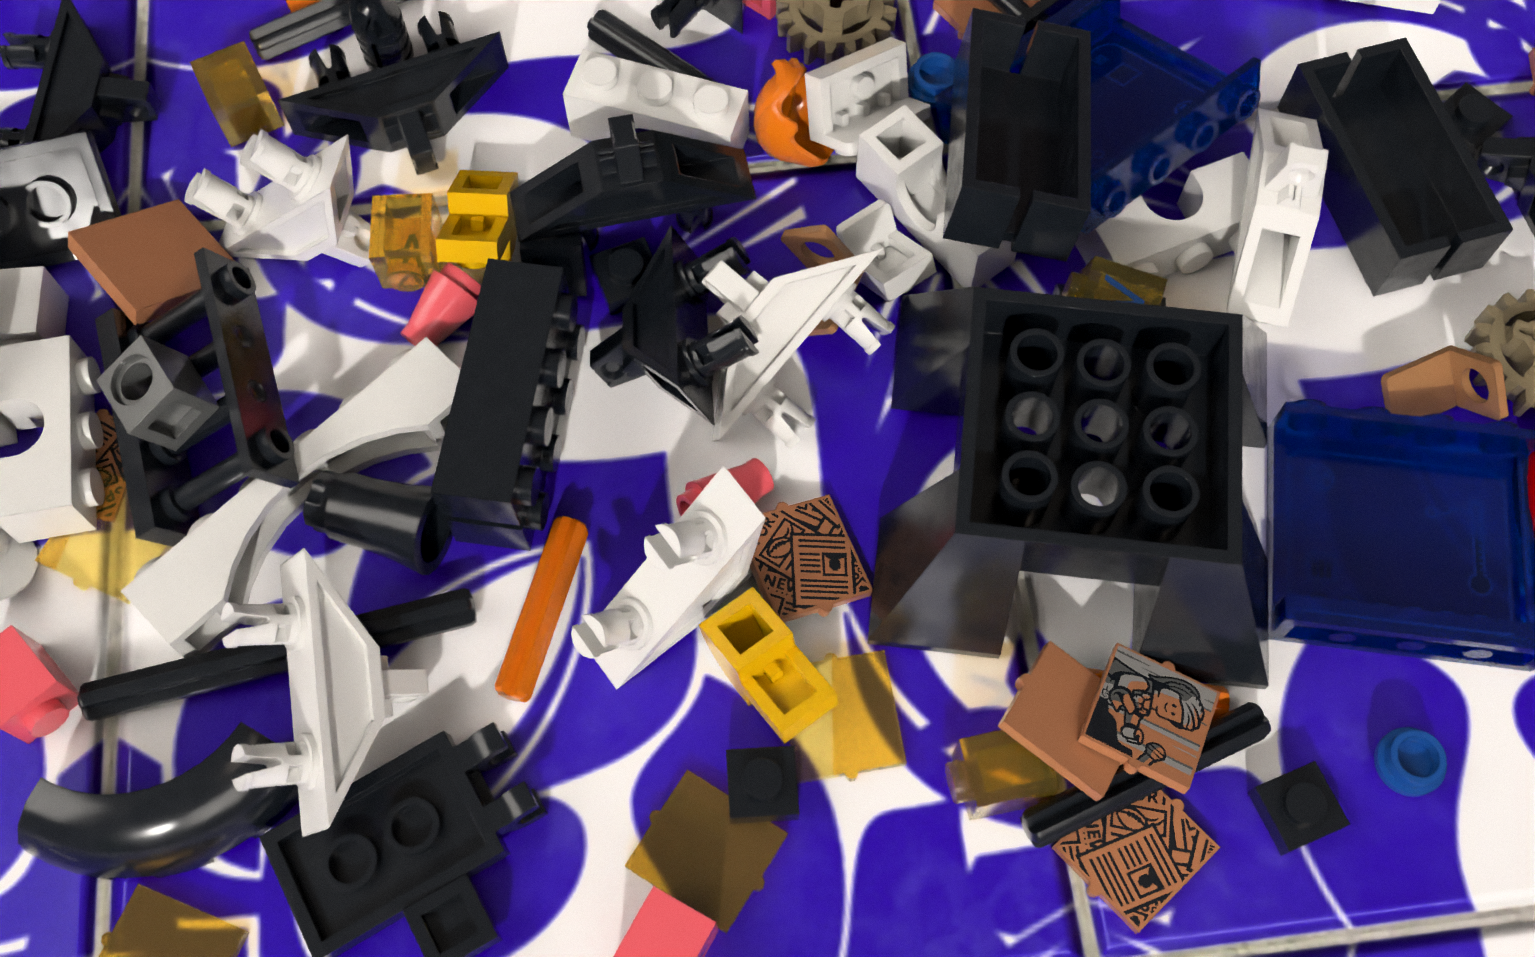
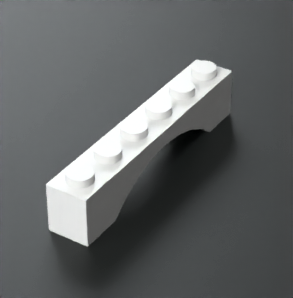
M427 337L412 349L401 351L390 361L387 370L369 385L350 393L342 401L339 409L316 429L307 430L294 440V459L299 476V484L290 489L249 477L240 487L239 493L215 513H209L199 518L190 527L187 536L163 556L155 557L146 562L137 571L134 580L121 590L122 594L160 636L184 658L206 653L239 625L237 623L221 622L223 607L226 603L248 604L252 587L266 556L286 527L304 510V501L310 492L312 481L320 472L330 470L340 474L348 472L357 473L374 464L405 455L441 451L461 369Z

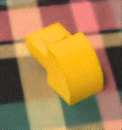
M459 170L447 191L449 215L435 239L437 262H454L462 268L481 269L486 267L488 258L512 261L517 231L510 192L519 187L518 172Z
M753 586L699 624L707 646L731 684L748 706L753 704L784 744L839 704L836 691L795 645L792 631Z

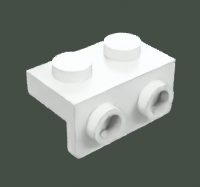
M889 37L805 73L810 140L834 149L839 155H857L859 134L904 104L921 121L931 117L930 104L908 97L906 42Z

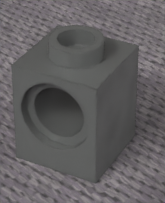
M140 335L96 380L128 434L177 451L220 408L187 355L143 335Z

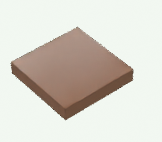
M179 199L68 232V248L134 325L156 319L201 289L194 253L202 247L235 261Z

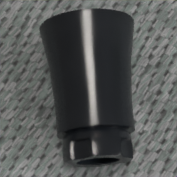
M325 470L314 478L310 492L304 501V522L306 525L313 527L315 531L327 534L331 540L359 547L391 559L421 575H429L437 569L444 559L453 538L445 521L446 516L441 514L430 493L432 486L387 481L353 472L340 474Z

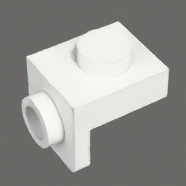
M882 199L875 201L836 227L837 237L855 256L882 249L866 267L859 282L888 303L900 295L909 292L914 286L937 272L932 253L897 230L891 205Z

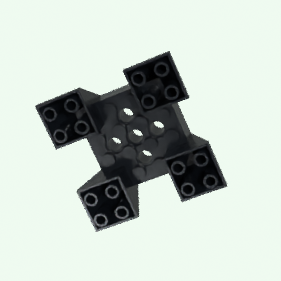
M967 287L902 295L891 409L958 416L954 469L952 474L880 517L867 644L999 659L1019 571L1134 584L1132 650L1161 664L1169 661L1174 664L1176 671L1198 682L1266 689L1269 686L1268 559L1242 499V446L1265 448L1267 445V333L1243 314L983 287ZM1091 375L1100 377V378H1102L1103 380H1098V379L1092 377ZM1017 427H1028L1034 430L1037 435L1024 433ZM1086 434L1096 435L1101 438L1102 442L1092 440ZM1155 441L1166 444L1168 449L1159 446ZM1081 494L1097 497L1103 506L1090 504Z

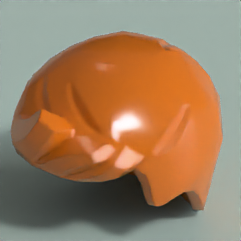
M791 58L789 61L776 59L771 63L776 73L762 87L755 102L753 124L757 142L769 156L780 161L808 167L824 165L832 152H834V149L810 140L805 86L807 68L803 63H799L797 58Z

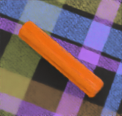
M558 516L553 521L494 684L498 694L508 700L525 703L532 697L588 537L586 524L578 519Z

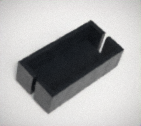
M973 8L954 65L943 239L999 249L1002 240L1011 242L1012 252L1066 262L1091 212V31L1037 21L1018 73L1009 72L1026 27V18Z
M1404 37L1357 49L1352 60L1348 53L1344 52L1297 65L1277 108L1281 113L1317 120L1323 149L1329 151L1322 197L1373 297L1423 284L1429 275L1435 281L1483 268L1513 231V227L1407 38Z
M489 258L487 260L430 491L441 514L446 516L445 521L456 541L531 551L535 530L543 531L546 526L549 513V494L543 492L547 472H556L559 466L562 440L561 436L556 434L560 415L568 416L570 413L574 386L573 380L568 379L572 360H581L585 343V327L576 322L578 297L577 294L569 293L563 267Z

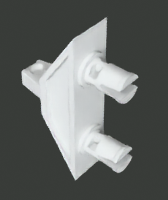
M1257 108L1226 313L1243 314L1251 321L1284 328L1288 327L1320 216L1329 151L1323 149L1317 120Z
M260 129L259 135L253 134L246 143L240 157V164L272 180L271 183L257 192L254 191L248 194L204 168L202 174L196 173L187 188L184 200L186 203L193 204L209 214L226 221L219 244L231 257L308 261L323 253L361 268L373 261L379 239L381 238L380 231L350 209L354 196L348 134L317 154L304 157L294 149L268 135L263 129Z
M882 249L778 276L769 282L755 271L745 280L722 260L714 265L703 278L702 284L724 303L716 314L726 324L732 322L734 318L740 315L743 316L756 333L759 342L754 344V346L758 349L759 353L753 357L749 356L725 369H720L712 441H719L741 414L745 416L748 413H751L782 440L788 449L793 448L800 441V438L785 422L781 414L803 428H811L816 419L812 415H808L774 385L777 380L774 375L821 320L825 322L830 318L862 346L868 355H871L880 347L879 341L865 325L883 336L892 333L896 325L885 319L854 291L857 286L854 281Z
M724 465L676 523L655 525L660 533L645 537L644 550L647 557L646 560L604 611L581 615L585 622L572 626L571 635L576 650L586 658H594L616 690L689 634L701 622L710 617L732 591L743 586L753 575L750 564L766 517Z
M303 548L280 564L283 603H226L222 610L221 622L252 625V627L236 629L222 638L226 648L284 644L287 649L294 742L255 745L237 744L233 749L231 762L263 764L267 768L244 774L233 779L232 782L237 791L296 784L299 794L302 837L329 829L384 719L393 716L392 703L415 701L416 697L428 695L429 690L426 668L389 669L388 656L380 655L378 644L306 549Z

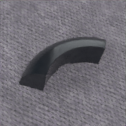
M240 722L232 734L201 763L182 775L147 789L120 794H90L58 786L40 777L25 802L18 823V844L32 856L50 865L79 875L113 880V878L147 876L162 878L214 862V857L236 847L250 837L256 839L264 834L299 802L298 786L294 784L252 788L248 791H237L232 782L233 779L247 773L266 769L267 766L263 764L231 762L234 747L237 744L275 743Z

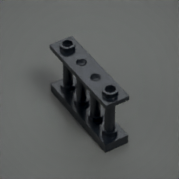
M204 247L194 253L201 289L151 322L134 325L124 312L115 308H111L95 319L105 371L140 335L166 346L165 343L208 316L213 341L188 358L202 379L217 369L220 370L225 396L217 400L220 408L177 451L128 434L112 408L135 536L137 539L174 547L186 537L190 527L200 518V504L247 476L290 489L300 483L294 459V444L288 434L255 295L256 284L254 278L250 273V269L241 263L232 261ZM231 423L237 452L192 478L187 449Z

